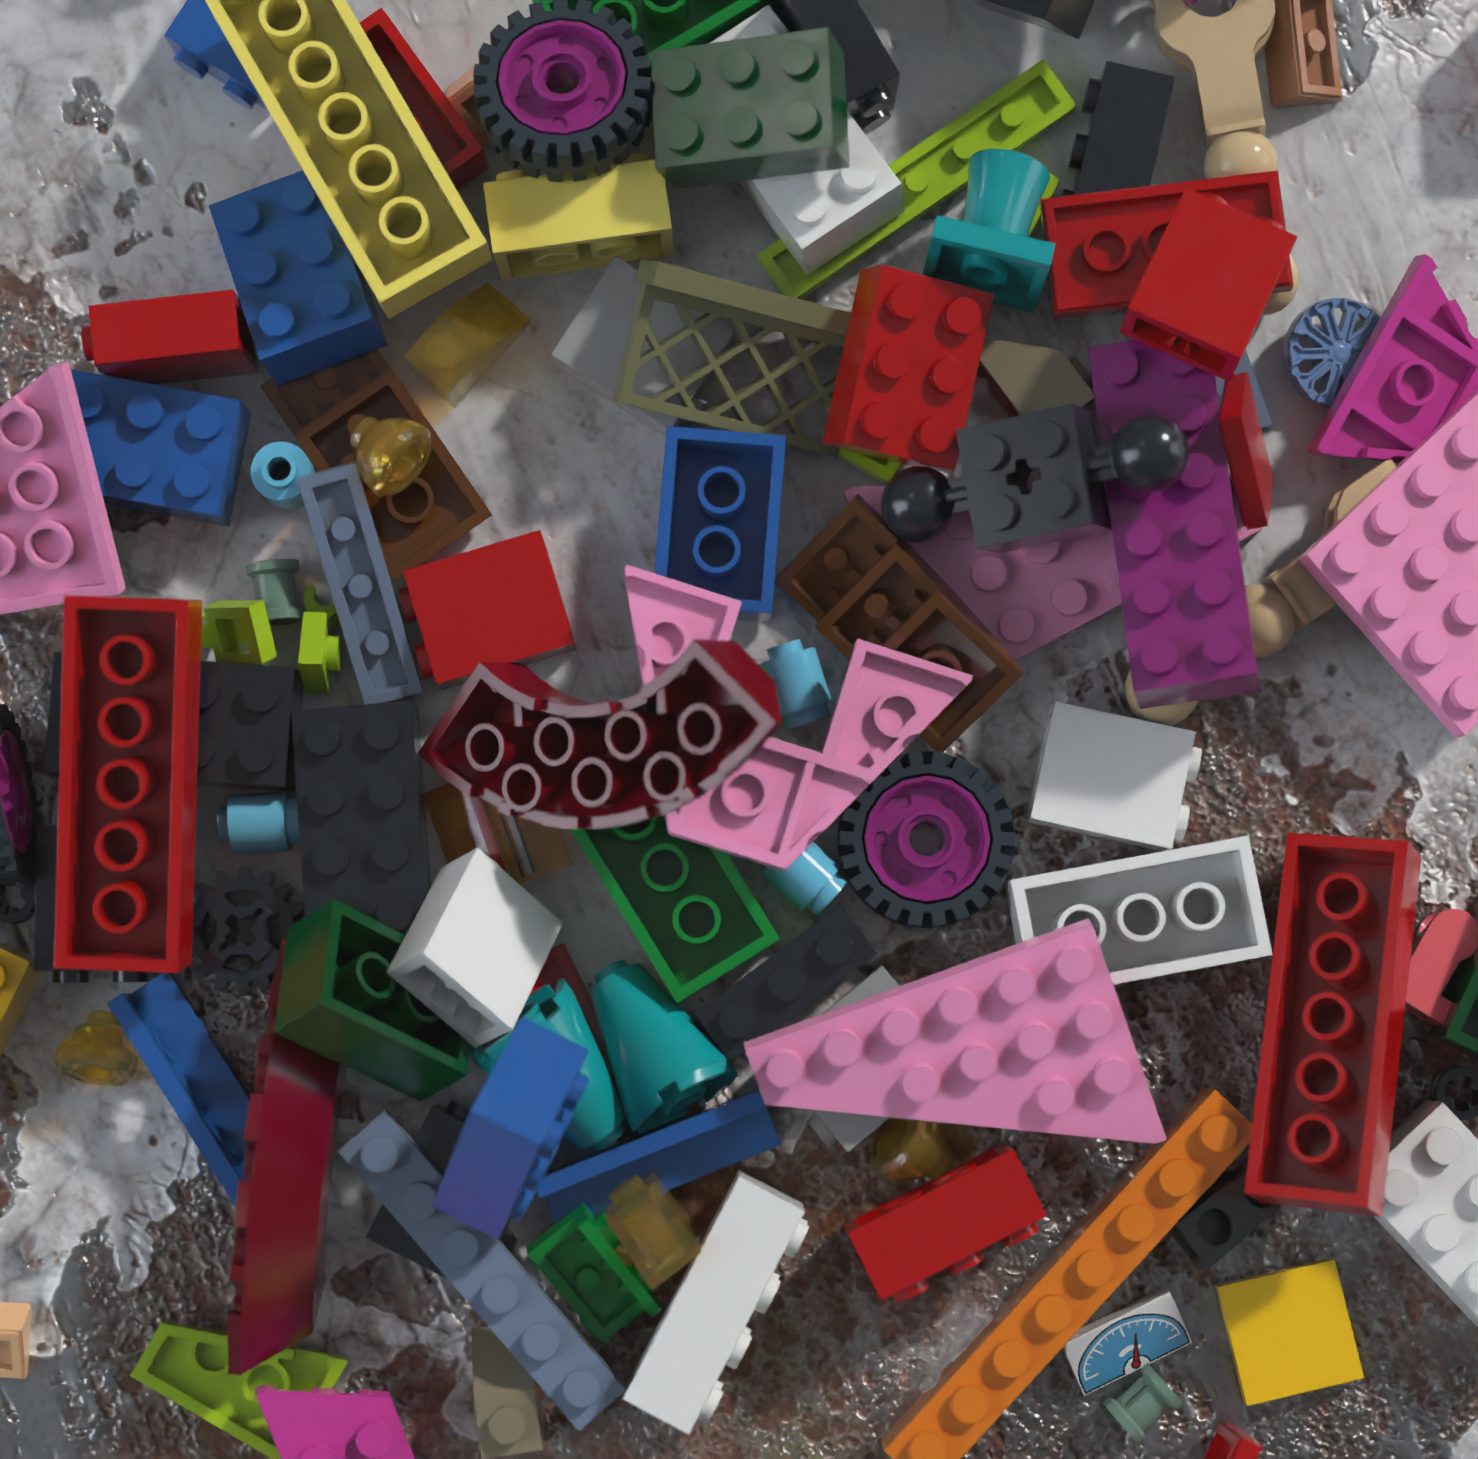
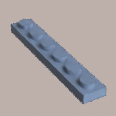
M384 1110L338 1151L578 1431L584 1428L626 1390L623 1382L499 1239L432 1207L444 1175L388 1110Z

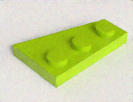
M165 1320L159 1325L130 1376L269 1458L281 1459L254 1389L262 1385H273L277 1390L311 1391L312 1387L334 1389L351 1358L290 1346L241 1375L228 1374L227 1332Z

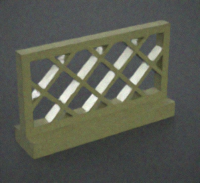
M641 259L635 283H639L641 286L612 401L730 431L786 435L787 445L836 457L838 448L823 445L820 440L805 437L794 415L819 400L828 416L831 404L828 393L834 390L837 376L822 384L808 358L827 345L843 349L851 313L667 263ZM654 300L673 304L685 327L661 342H658L648 324ZM687 308L704 312L705 314L693 320ZM718 317L727 318L740 341L714 357L699 329ZM743 323L760 328L748 334ZM773 331L783 333L794 355L768 370L754 343ZM690 335L705 363L679 379L664 351ZM797 337L814 342L803 349ZM644 340H646L650 349L641 354ZM745 350L760 377L734 393L720 365ZM656 358L671 385L650 398L632 394L637 368ZM799 364L813 391L788 406L774 379ZM711 372L725 399L705 412L696 410L685 387ZM765 386L779 413L760 425L752 424L740 401ZM676 394L683 406L664 401ZM731 408L737 420L720 416V414ZM785 421L791 433L774 428Z

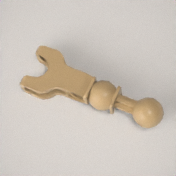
M1151 0L1159 51L1173 65L1186 70L1194 82L1206 149H1208L1204 158V175L1206 179L1277 171L1279 158L1273 144L1265 137L1266 123L1255 65V56L1266 46L1273 30V20L1275 17L1274 0H1237L1230 11L1217 17L1200 16L1189 9L1188 6L1186 7L1183 0ZM1291 255L1290 262L1294 286L1289 292L1272 293L1261 316H1268L1283 310L1295 297L1299 288V270Z
M1387 460L1374 466L1331 495L1324 513V529L1321 536L1396 467L1393 460ZM1312 545L1260 581V584L1246 585L1256 658H1268L1279 653L1290 642L1295 629L1306 626L1337 604L1298 560ZM1131 670L1128 673L1125 681L1126 699L1131 711L1141 720L1172 726L1184 721L1195 709L1197 701L1140 709L1133 692Z

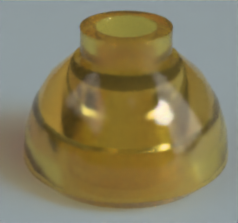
M368 417L358 424L352 433L350 441L351 445L357 449L356 462L360 476L366 486L375 495L380 497L390 496L407 488L422 472L431 452V433L428 428L406 418H387L378 421L374 417Z
M108 1011L90 1012L87 1022L73 1028L63 1038L53 1059L55 1066L63 1075L77 1082L93 1086H123L134 1080L138 1075L137 1051L114 1014Z
M890 1117L881 1124L871 1147V1163L874 1171L886 1178L898 1181L916 1180L923 1176L934 1180L944 1173L952 1156L951 1150L945 1146V1135L941 1122Z

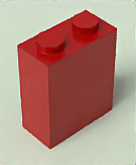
M1186 187L1127 308L1119 333L1230 382L1298 236L1285 231L1284 227L1273 219L1253 217L1230 207L1226 200L1216 194L1209 192L1199 193Z
M233 289L88 306L90 324L82 325L81 329L83 350L87 361L94 360V365L105 376L157 385L258 373L255 345L239 297Z
M541 530L403 571L407 587L398 589L401 606L407 623L418 621L424 643L414 646L417 660L424 679L434 677L436 685L441 690L465 684L479 662L524 663L529 665L577 650Z

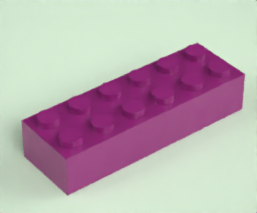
M1136 340L1088 347L1101 445L1110 444L1116 431L1129 419L1143 414H1156L1164 416L1177 424L1183 431L1189 446L1188 464L1183 475L1175 484L1163 491L1142 493L1130 489L1119 479L1106 482L1133 692L1139 708L1144 709L1261 692L1230 472L1218 425L1220 402L1216 376Z

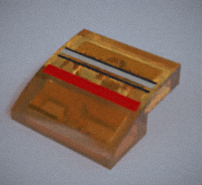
M450 783L424 793V799L447 864L478 847L489 858L496 861L519 884L573 865L562 831L559 828L542 826L540 823H535L518 816H507L498 813L497 807L478 797H468Z

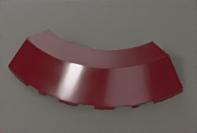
M693 639L676 661L663 673L640 688L641 692L618 701L596 704L573 698L553 688L534 674L524 663L479 662L417 754L450 784L468 797H478L497 807L498 813L507 816H518L535 823H540L542 826L559 829H605L650 820L668 814L699 799L731 777L755 755L782 723L775 681L736 641Z
M282 940L267 1002L268 1007H272L267 1038H260L255 1073L256 1094H250L244 1140H248L244 1160V1180L238 1182L234 1227L238 1228L230 1268V1281L236 1282L234 1309H230L228 1314V1374L235 1375L247 1372L311 1335L314 1331L324 1288L329 1191L337 1127L348 1067L274 1032L286 940Z

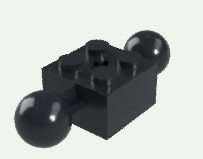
M1071 403L956 430L964 476L948 480L941 472L926 466H913L903 469L895 474L886 484L881 498V511L885 523L895 535L906 541L916 543L928 542L940 537L950 528L956 514L970 512L976 549L997 554L1112 530L1104 482L1119 479L1124 485L1138 492L1155 493L1163 491L1175 484L1183 475L1188 464L1189 446L1183 431L1177 424L1164 416L1156 414H1143L1129 419L1116 431L1110 444L1098 446L1092 412ZM1036 469L1041 471V479L1032 482L1031 490L1028 489L1027 481L1030 473Z

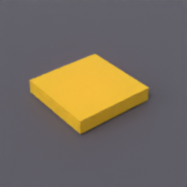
M1326 1258L1215 1285L1243 1403L1246 1406L1364 1378L1335 1259Z

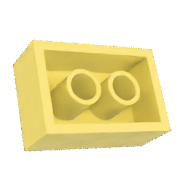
M644 153L630 154L621 164L615 159L614 165H610L611 170L598 176L595 168L586 169L587 180L574 182L572 172H564L562 182H551L547 174L539 175L537 179L526 175L524 170H511L498 174L496 181L483 183L492 252L501 280L510 281L608 267L615 256L627 264L639 263L641 259L653 261L674 258L673 232L665 178L655 169V159L650 160L649 155Z

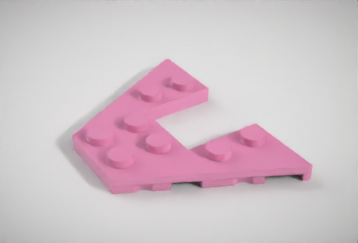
M626 564L624 580L643 686L663 673L676 661L693 639L730 641L742 601ZM857 639L821 753L769 737L759 751L727 780L699 799L665 814L668 835L785 871L971 682L973 675Z

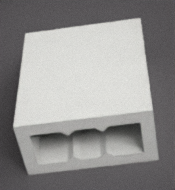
M1055 701L1049 706L1025 822L1159 851L1172 849L1174 840H1183L1189 820L1190 807L1181 805L1185 783L1195 782L1200 767L1202 749L1193 747L1196 732Z
M477 847L441 867L387 973L476 1048L513 1030L563 922L550 912L538 898L531 895L508 875L496 861L489 858Z

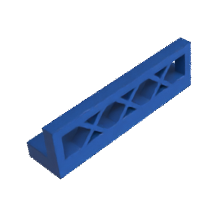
M162 973L133 993L118 995L109 1001L107 1005L236 1207L238 1182L244 1180V1160L248 1140H244L250 1093L173 973Z
M757 1088L672 1122L664 1127L547 1172L545 1176H542L536 1189L539 1198L544 1197L554 1224L582 1202H584L595 1217L602 1212L608 1215L782 1144L761 1092Z

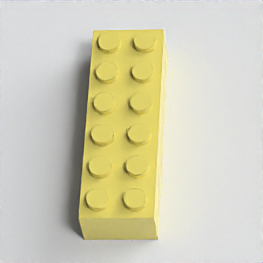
M205 0L217 24L388 319L493 260L487 241L346 0Z

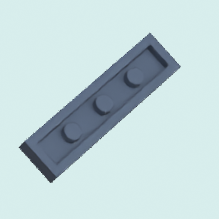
M356 461L298 477L299 489L364 704L385 703L423 692L420 676Z

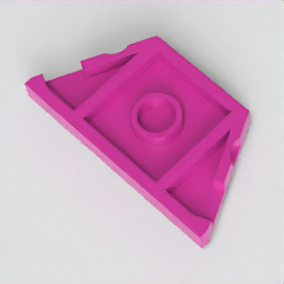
M1418 255L1412 260L1307 448V451L1311 454L1376 461L1393 460V462L1400 463L1477 391L1478 339L1470 334L1467 328V319L1456 299H1447L1433 274L1437 266L1428 255Z
M262 1385L254 1389L281 1459H415L389 1391L359 1390L355 1393H342L333 1388L313 1387L311 1391L277 1390L273 1385Z

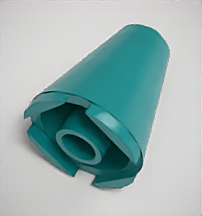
M619 960L606 966L594 976L597 984L590 990L589 994L625 1119L633 1132L636 1130L638 1134H644L681 1119L690 1113L687 1108L688 1106L695 1103L702 1096L706 1102H709L730 1086L738 1076L727 1056L642 964L636 963L628 966L625 960Z
M559 979L555 992L549 984H546L529 994L513 1030L476 1048L471 1045L469 1056L478 1067L490 1076L521 1017L589 1049L590 1051L580 1074L590 1078L563 1137L579 1150L592 1146L597 1152L611 1145L622 1135L624 1128L621 1122L625 1119L618 1091L576 996L566 981Z

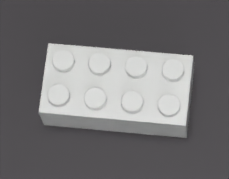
M767 5L711 43L789 33V31L772 8ZM848 111L850 168L738 181L806 275L820 268L904 212L902 183Z
M1249 835L1004 882L1016 944L1089 918L1093 924L1113 985L1273 955Z
M1425 1100L1391 1132L1382 1217L1374 1216V1218L1478 1328V1139L1443 1102Z
M738 1170L630 1376L623 1400L687 1434H690L696 1420L705 1425L708 1424L723 1394L721 1389L724 1383L718 1381V1378L724 1366L727 1365L736 1369L752 1339L750 1335L752 1329L746 1326L754 1309L765 1314L778 1290L781 1281L778 1280L780 1275L774 1272L783 1254L791 1259L794 1258L808 1232V1221L802 1218L805 1213L802 1202L742 1170Z

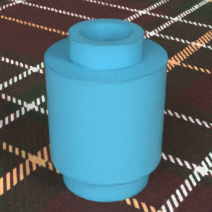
M273 442L261 448L251 464V478L256 489L268 502L278 508L290 510L304 505L297 478L317 472L311 460L298 446L289 442ZM291 466L290 474L286 479L281 481L274 480L276 473L281 468Z
M797 639L766 649L770 661L758 665L776 683L781 718L785 731L830 717L826 702L832 699L816 648L811 647L803 650L801 640Z
M287 791L229 795L227 807H220L217 812V829L220 843H229L233 854L291 851L293 845L300 844L297 797H290Z
M814 842L785 871L765 866L760 872L768 882L801 911L807 907L816 916L826 908L848 883V880L838 872L841 866Z

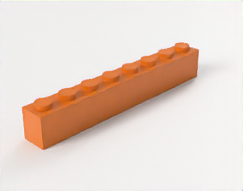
M1203 1087L1164 1130L1167 1140L1156 1144L1152 1143L881 1438L884 1451L892 1459H961L1245 1149L1251 1140L1252 1123L1218 1091Z

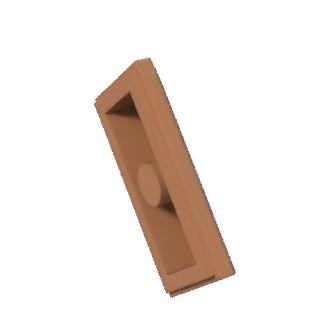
M1274 0V26L1270 38L1264 47L1271 106L1293 107L1342 101L1332 0Z

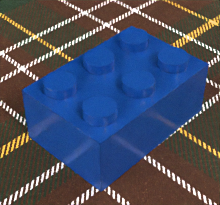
M303 170L208 205L259 360L277 386L388 345L366 279Z
M71 369L105 505L230 526L252 414L240 399Z
M674 426L666 427L654 573L742 601L736 620L771 622L786 435Z
M521 1017L470 1110L432 1207L496 1239H499L509 1218L521 1223L536 1193V1188L542 1176H545L590 1078L580 1074L590 1050Z

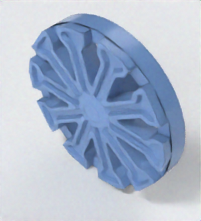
M1347 298L1319 301L1300 312L1291 323L1283 345L1284 367L1294 389L1308 402L1318 407L1330 409L1337 396L1336 391L1339 380L1343 386L1364 348L1360 347V344L1371 336L1380 317L1374 311L1372 312L1365 307L1364 303ZM1335 308L1340 309L1342 312L1339 326L1333 313ZM1313 316L1319 317L1324 333L1312 324L1311 318ZM1358 316L1364 321V324L1352 334L1355 320ZM1300 335H1303L1313 343L1311 348H1302L1297 344ZM1302 360H1311L1313 367L1307 372L1301 373L1298 369V364ZM1321 376H1324L1322 390L1320 393H1317L1314 390V382Z

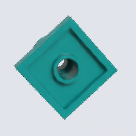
M986 149L974 153L969 159L968 190L963 221L937 215L922 275L995 294L993 304L1034 314L1051 266L1056 243L1027 237L1037 206L1050 180L1048 169L1038 160L1016 151Z

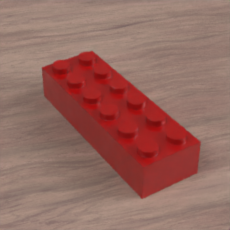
M64 595L54 968L179 973L192 964L203 600Z
M1287 833L1244 1190L1245 1194L1260 1203L1382 1217L1421 867V857L1409 841Z

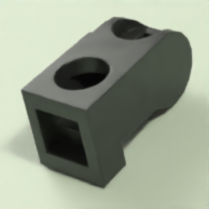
M1248 1162L1234 1170L1215 1188L1211 1187L1170 1229V1234L1195 1267L1211 1268L1282 1206L1260 1203L1244 1193Z

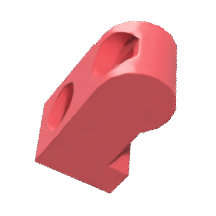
M1460 909L1436 911L1423 919L1413 935L1405 1011L1429 1025H1443L1452 1002L1442 997L1441 994L1459 962L1470 957L1477 948L1478 924L1468 912Z

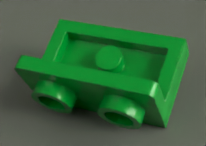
M582 1202L528 1244L526 1250L528 1256L602 1344L644 1310L651 1317L660 1312L662 1308L656 1290L662 1284L650 1266L641 1257L632 1262L619 1245L625 1239L605 1212L595 1217L584 1202Z

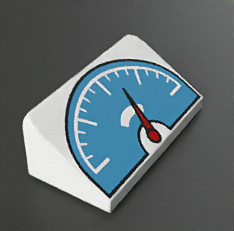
M1162 1288L1080 1328L1061 1350L1085 1396L1142 1368L1147 1363L1150 1364L1191 1344L1192 1341L1170 1291Z

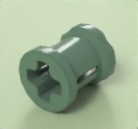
M273 559L246 565V575L253 578L256 600H264L270 626L293 624L303 619V612L305 610L298 608L294 574L300 570L299 560Z
M1148 1363L1141 1368L1142 1376L1116 1400L1109 1397L1103 1402L1104 1406L1138 1445L1146 1440L1144 1432L1171 1408L1178 1411L1184 1406L1182 1401Z

